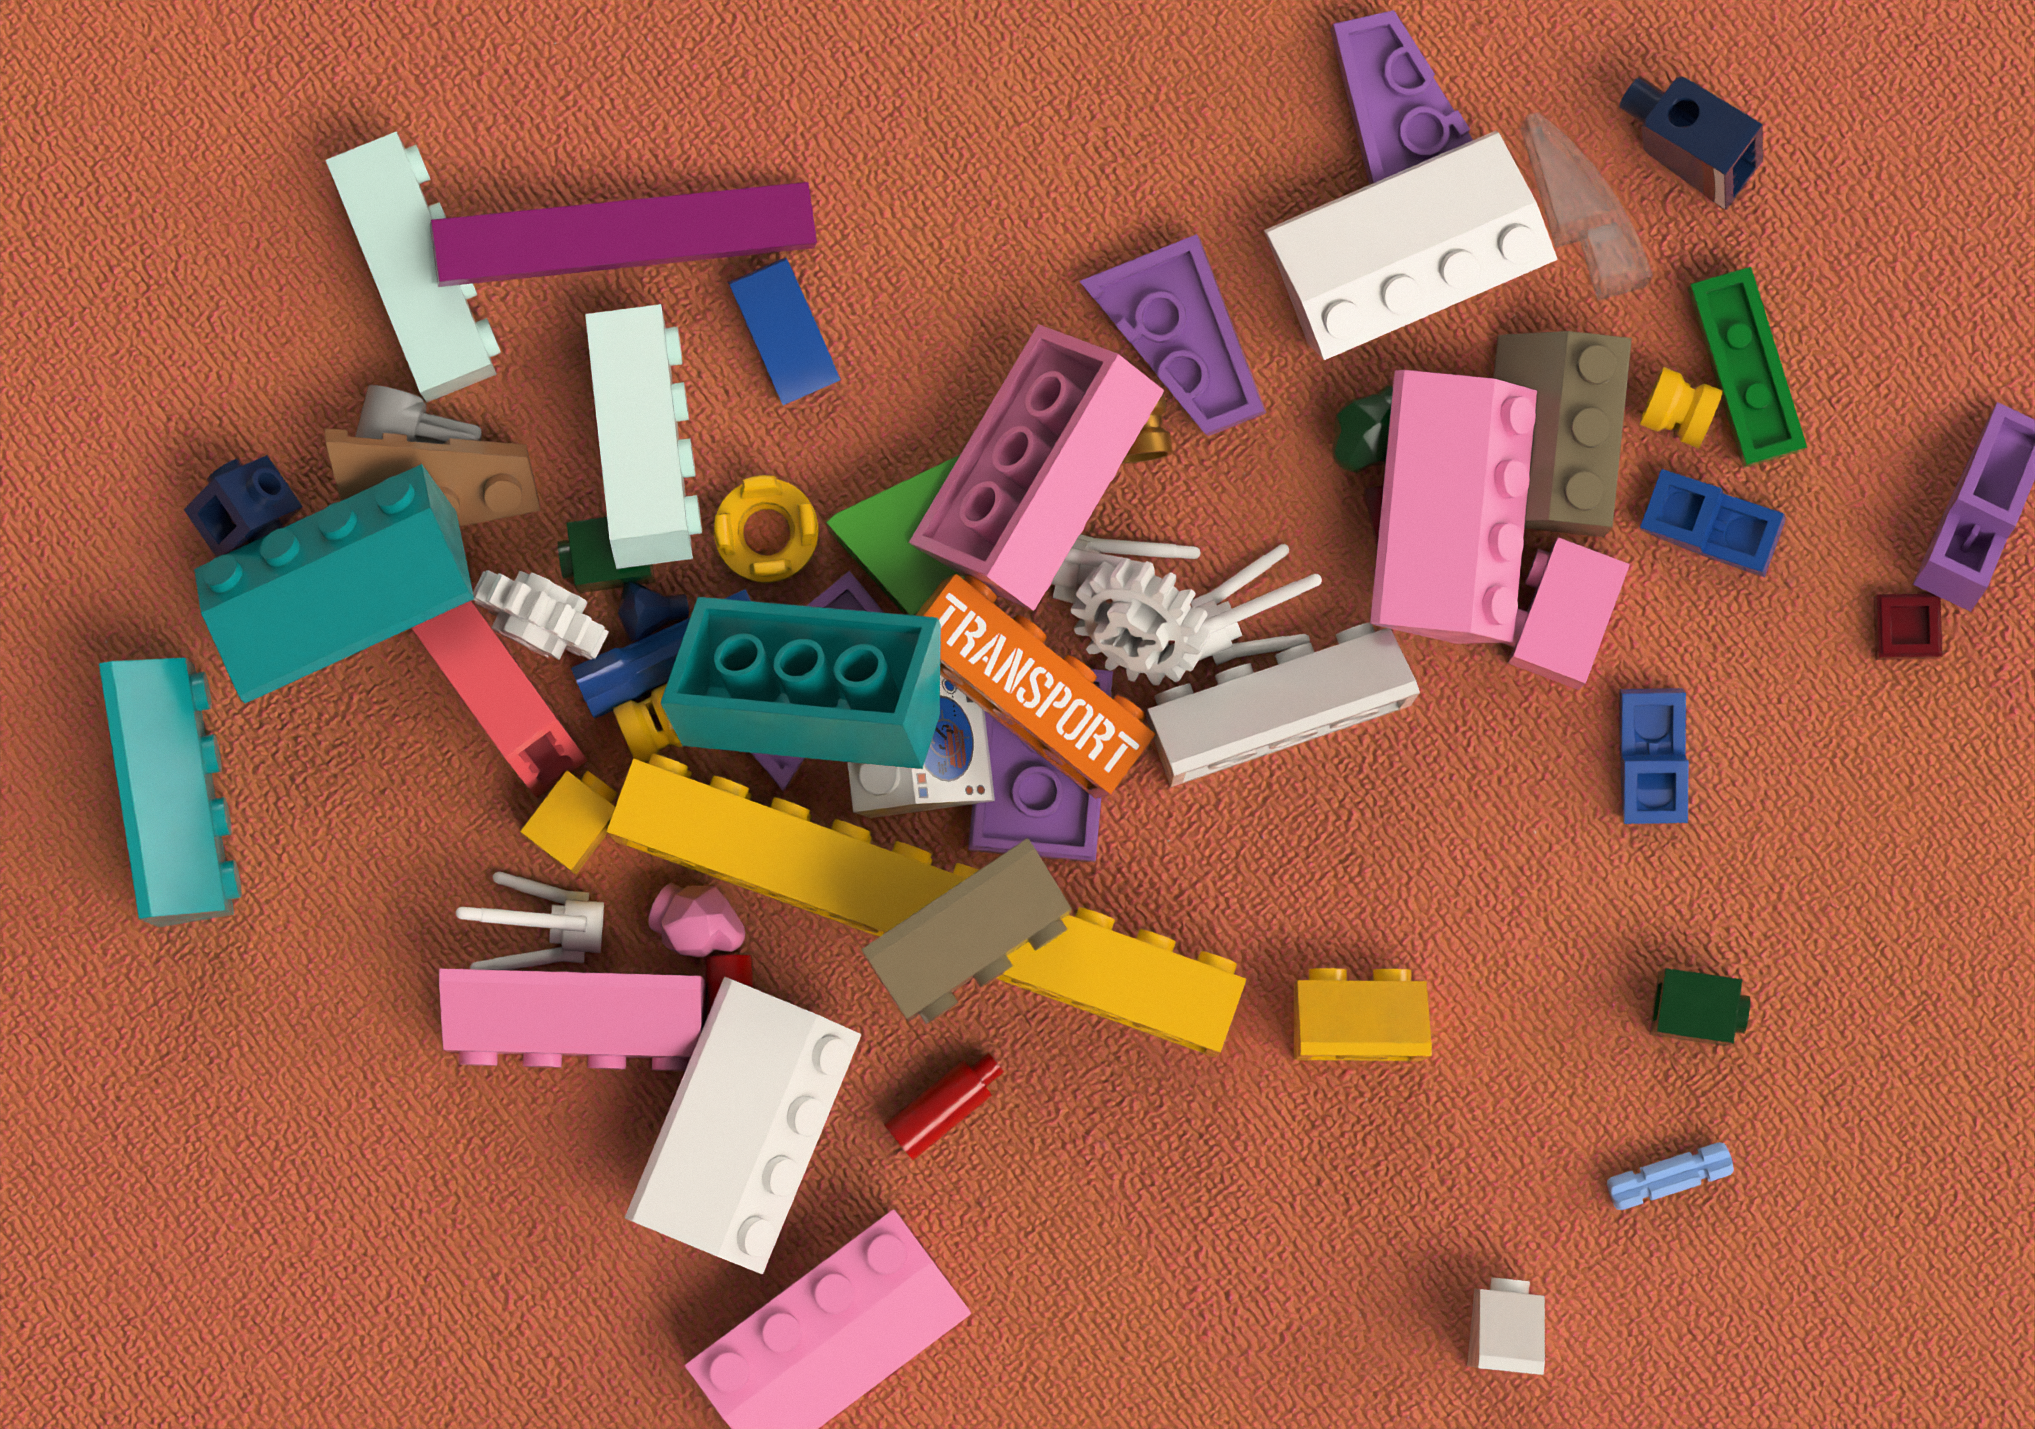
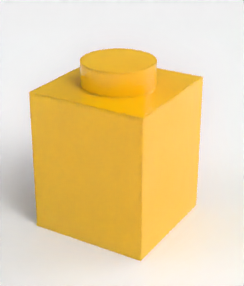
M566 771L520 832L576 875L608 834L606 831L615 809L611 802L618 793L589 771L580 780L569 771Z

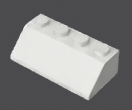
M1493 131L1264 230L1307 343L1324 360L1558 260L1537 202L1501 135L1497 131Z
M1361 624L1336 634L1338 645L1314 652L1312 644L1306 643L1276 654L1275 657L1278 662L1276 666L1254 673L1251 663L1215 675L1217 686L1194 693L1191 684H1185L1155 695L1158 706L1147 709L1146 717L1150 730L1156 734L1153 739L1170 788L1410 707L1420 694V691L1392 630L1385 628L1375 632L1372 624Z
M724 977L627 1210L625 1219L763 1274L862 1034L808 1010Z

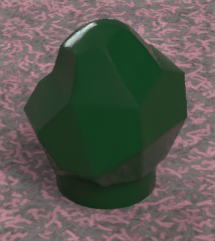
M1386 385L1377 394L1347 401L1336 414L1332 454L1335 462L1342 469L1359 473L1370 466L1386 464L1393 394L1392 386Z

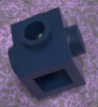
M268 455L245 465H242L239 459H234L219 467L207 478L209 484L186 506L184 511L211 551L218 557L256 541L277 529L284 528V525L303 506Z

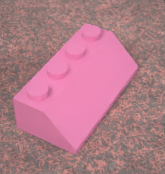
M1038 324L908 543L961 575H971L979 579L996 595L1034 611L1044 593L1050 587L1054 576L1076 539L1082 533L1086 522L1109 483L1115 477L1118 468L1141 429L1147 423L1164 390L1119 354Z
M1395 370L1370 624L1455 644L1513 643L1518 608L1517 599L1521 557L1524 545L1523 536L1527 494L1530 482L1529 473L1536 418L1537 390L1493 378Z
M439 969L443 1050L449 1053H459V1065L497 1066L498 1054L523 1055L524 1067L561 1068L562 1056H588L587 1068L624 1070L626 1069V1058H652V1070L686 1071L707 1020V982L701 976Z
M893 1209L684 1366L731 1429H818L972 1313L896 1210Z

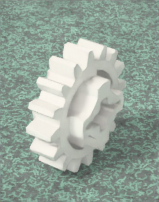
M1121 558L1116 568L1105 561L1100 564L1094 574L1089 573L1075 594L1078 598L1071 607V613L1080 618L1074 627L1075 633L1082 636H1090L1092 639L1086 648L1089 654L1102 652L1108 657L1105 668L1109 671L1120 665L1126 668L1128 680L1135 682L1140 673H1145L1153 685H1159L1165 675L1174 682L1180 681L1186 670L1190 672L1193 670L1205 650L1203 646L1210 637V630L1201 626L1208 614L1204 609L1192 608L1190 606L1192 599L1196 595L1192 589L1179 592L1173 586L1176 582L1175 574L1170 572L1162 579L1155 575L1153 563L1148 561L1145 562L1140 571L1135 570L1128 558ZM1112 599L1113 602L1112 604H1106V600ZM1169 640L1175 641V643L1172 645H1169L1168 642Z
M486 570V572L483 571L473 591L475 604L489 610L488 612L492 615L497 616L491 627L493 630L547 658L552 656L560 660L566 649L577 656L582 655L590 660L596 659L609 631L604 629L603 625L592 621L591 617L582 614L588 603L585 599L532 572L527 574L519 571L515 581L500 573L497 575Z

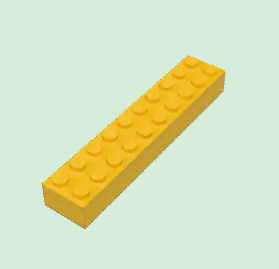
M653 753L648 764L633 758L606 831L616 843L878 937L979 871L976 868L956 863L953 873L931 866L933 860L931 853L899 841H895L892 851L870 844L872 841L870 831L841 820L834 819L831 829L810 822L812 815L809 814V809L774 797L770 807L750 801L752 794L748 792V787L713 775L710 785L690 779L692 772L688 771V766ZM1078 907L1075 917L1067 915L1061 919L1067 930L1042 948L1035 951L1031 944L1027 942L1009 954L1007 957L1013 967L996 978L1005 983L1214 1058L1221 1053L1247 980L1234 974L1237 963L1205 951L1200 952L1197 960L1173 953L1176 941L1144 929H1139L1136 939L1112 931L1115 919L1083 907Z

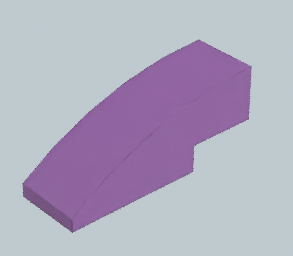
M1996 403L1949 500L1913 585L1970 612L1989 585L2006 540L2016 527L2035 480V419L2001 403Z

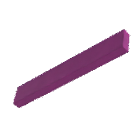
M808 182L434 219L430 222L438 287L813 249L817 244Z

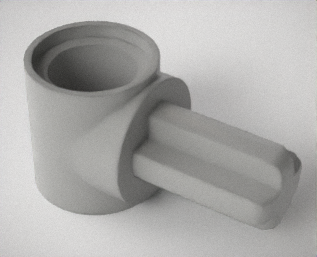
M368 385L355 437L382 439V433L407 435V441L444 444L449 438L481 441L482 430L478 425L426 413L427 406L426 403H423L424 399L414 394L384 386Z

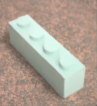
M396 131L327 159V165L419 392L426 403L496 375L497 373L490 357L501 353L488 319L485 318L475 322L467 299L478 295L474 284L438 287L430 222L434 219H444L446 215L440 202L428 206L420 184L431 179L417 145L415 144L405 149Z
M661 304L585 314L609 540L616 569L693 559L690 535L701 534L702 524L697 495L686 496L684 478L695 477L696 473L691 438L679 440L677 422L689 420L684 382L673 383L671 366L683 364L678 326L666 328Z

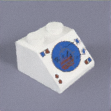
M941 675L940 716L923 769L848 762L853 813L869 818L995 801L985 711Z

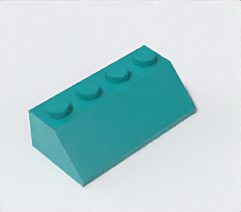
M422 464L399 475L389 477L373 487L340 502L333 503L321 511L284 528L277 529L256 541L225 555L218 556L212 561L194 569L202 617L237 694L245 704L474 599L457 511Z
M697 597L660 703L682 746L923 769L940 716L941 624L937 617Z
M187 658L124 660L99 663L139 919L160 928L234 915L232 899L241 898V881L236 861H226L222 836L231 835L232 827L226 798H216L212 773L221 772L222 764L216 735H206L202 711L212 708L210 687L205 671L196 673L195 665Z

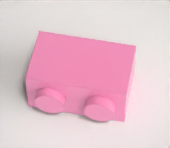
M1559 537L1552 544L1549 552L1538 549L1525 581V585L1535 588L1527 611L1517 608L1513 643H1503L1513 647L1508 664L1580 690L1586 684L1630 564Z

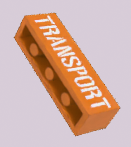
M954 574L942 580L915 615L937 617L941 624L940 675L1092 797L1097 799L1111 795L1156 735L1143 724L1147 718L1144 712L1125 697L1115 695L1112 699L1093 683L1097 676L1083 662L1071 655H1066L1062 659L1043 644L1047 636L1033 622L1021 615H1016L1012 619L994 604L997 599L996 594L979 579L971 575H966L962 579L959 575Z

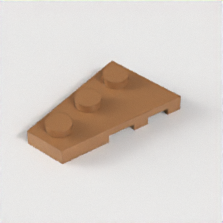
M324 428L325 443L341 501L373 487L389 477L399 475L422 464L457 511L460 527L540 511L539 496L526 444L449 438L444 444L407 441V435L382 433V439L348 437L347 430Z

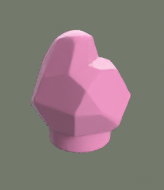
M670 883L660 891L650 911V929L662 934V943L666 948L680 955L705 957L713 950L734 951L742 945L745 939L744 925L727 899L715 886H687L682 888L674 883Z

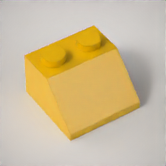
M1315 968L1309 969V980H1297L1294 983V1060L1423 1061L1432 1056L1427 981H1411V970L1374 969L1373 981H1347V969Z

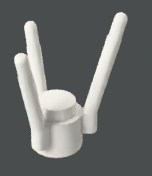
M1080 534L1051 583L1055 585L1053 598L1074 604L1078 598L1075 594L1089 573L1094 574L1100 564L1105 561L1116 568L1122 558L1101 553L1197 559L1201 552L1195 546L1093 538ZM1129 559L1135 570L1140 571L1145 564L1144 562Z
M1281 544L1211 592L1192 599L1191 605L1193 608L1206 610L1208 615L1201 626L1210 630V637L1203 646L1205 650L1199 660L1213 656L1217 666L1236 657L1282 651L1309 643L1310 637L1306 634L1279 636L1233 644L1231 641L1242 636L1238 621L1319 586L1322 582L1321 576L1319 574H1312L1235 608H1231L1229 601L1217 605L1289 553V547L1286 544Z
M498 871L493 875L495 883L564 905H552L551 914L482 907H459L456 910V916L462 920L550 928V943L562 944V947L474 962L471 964L470 969L513 970L562 961L584 963L585 952H601L604 902L589 901V892L567 891Z

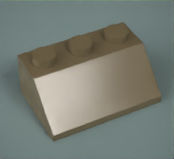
M1573 331L1498 335L1493 379L1537 390L1536 418L1533 430L1529 473L1530 482L1524 529L1605 537L1613 527L1632 338Z
M1027 838L861 950L865 959L906 1020L909 1022L920 1015L925 1024H928L959 1003L953 992L973 978L980 988L1013 967L1007 957L1009 954L1027 942L1037 951L1064 933L1067 927L1061 919L1069 915L1072 908L1038 852Z

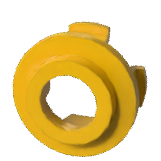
M758 475L742 480V484L732 490L722 501L714 518V539L721 558L733 572L753 582L774 583L794 576L810 561L818 543V519L809 499L792 484L776 479V476ZM774 510L782 514L788 521L790 539L786 547L779 553L760 555L752 551L746 544L744 526L748 518L755 512Z

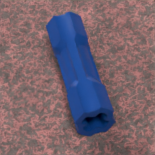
M746 589L724 598L751 601ZM690 618L624 648H614L597 656L596 659L587 660L571 668L594 719L613 711V707L629 700L636 701L644 693L668 683Z

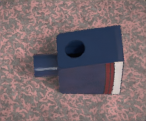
M1639 76L1629 86L1621 99L1619 108L1643 123V149L1659 163L1725 210L1729 208L1763 162V124L1683 76H1678L1666 92Z

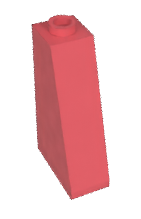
M472 601L412 627L414 633L496 747L536 798L555 785L566 771L571 773L588 761Z

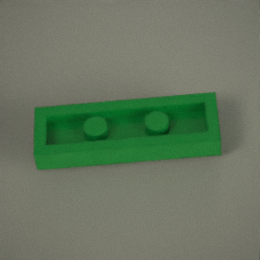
M1744 268L1690 284L1687 289L1718 389L1723 391L1721 399L1743 469L1804 451L1807 448V444L1752 268Z

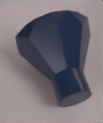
M628 581L623 586L618 615L625 634L632 643L648 637L668 621L688 619L689 605L685 594L664 596L636 582Z

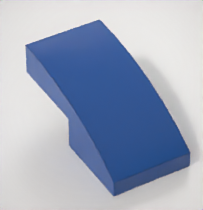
M786 257L728 282L782 405L841 380Z
M1661 469L1640 529L1694 553L1765 577L1786 517L1782 512L1726 495L1720 487Z
M1683 688L1619 689L1620 773L1623 823H1688L1689 760L1686 757L1685 690Z

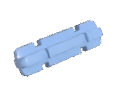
M1721 1142L1697 1149L1698 1154L1693 1156L1691 1152H1687L1640 1167V1173L1634 1174L1633 1171H1628L1610 1177L1607 1180V1186L1612 1203L1616 1209L1625 1210L1643 1204V1198L1649 1197L1650 1201L1699 1186L1701 1185V1180L1707 1178L1708 1182L1729 1176L1734 1172L1727 1146Z

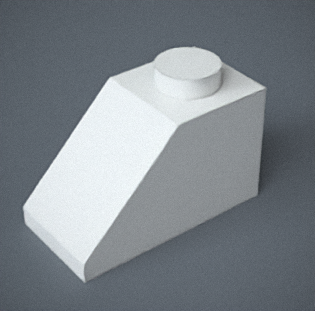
M1491 1277L1490 1290L1474 1289L1467 1366L1544 1375L1545 1296L1529 1294L1530 1281Z

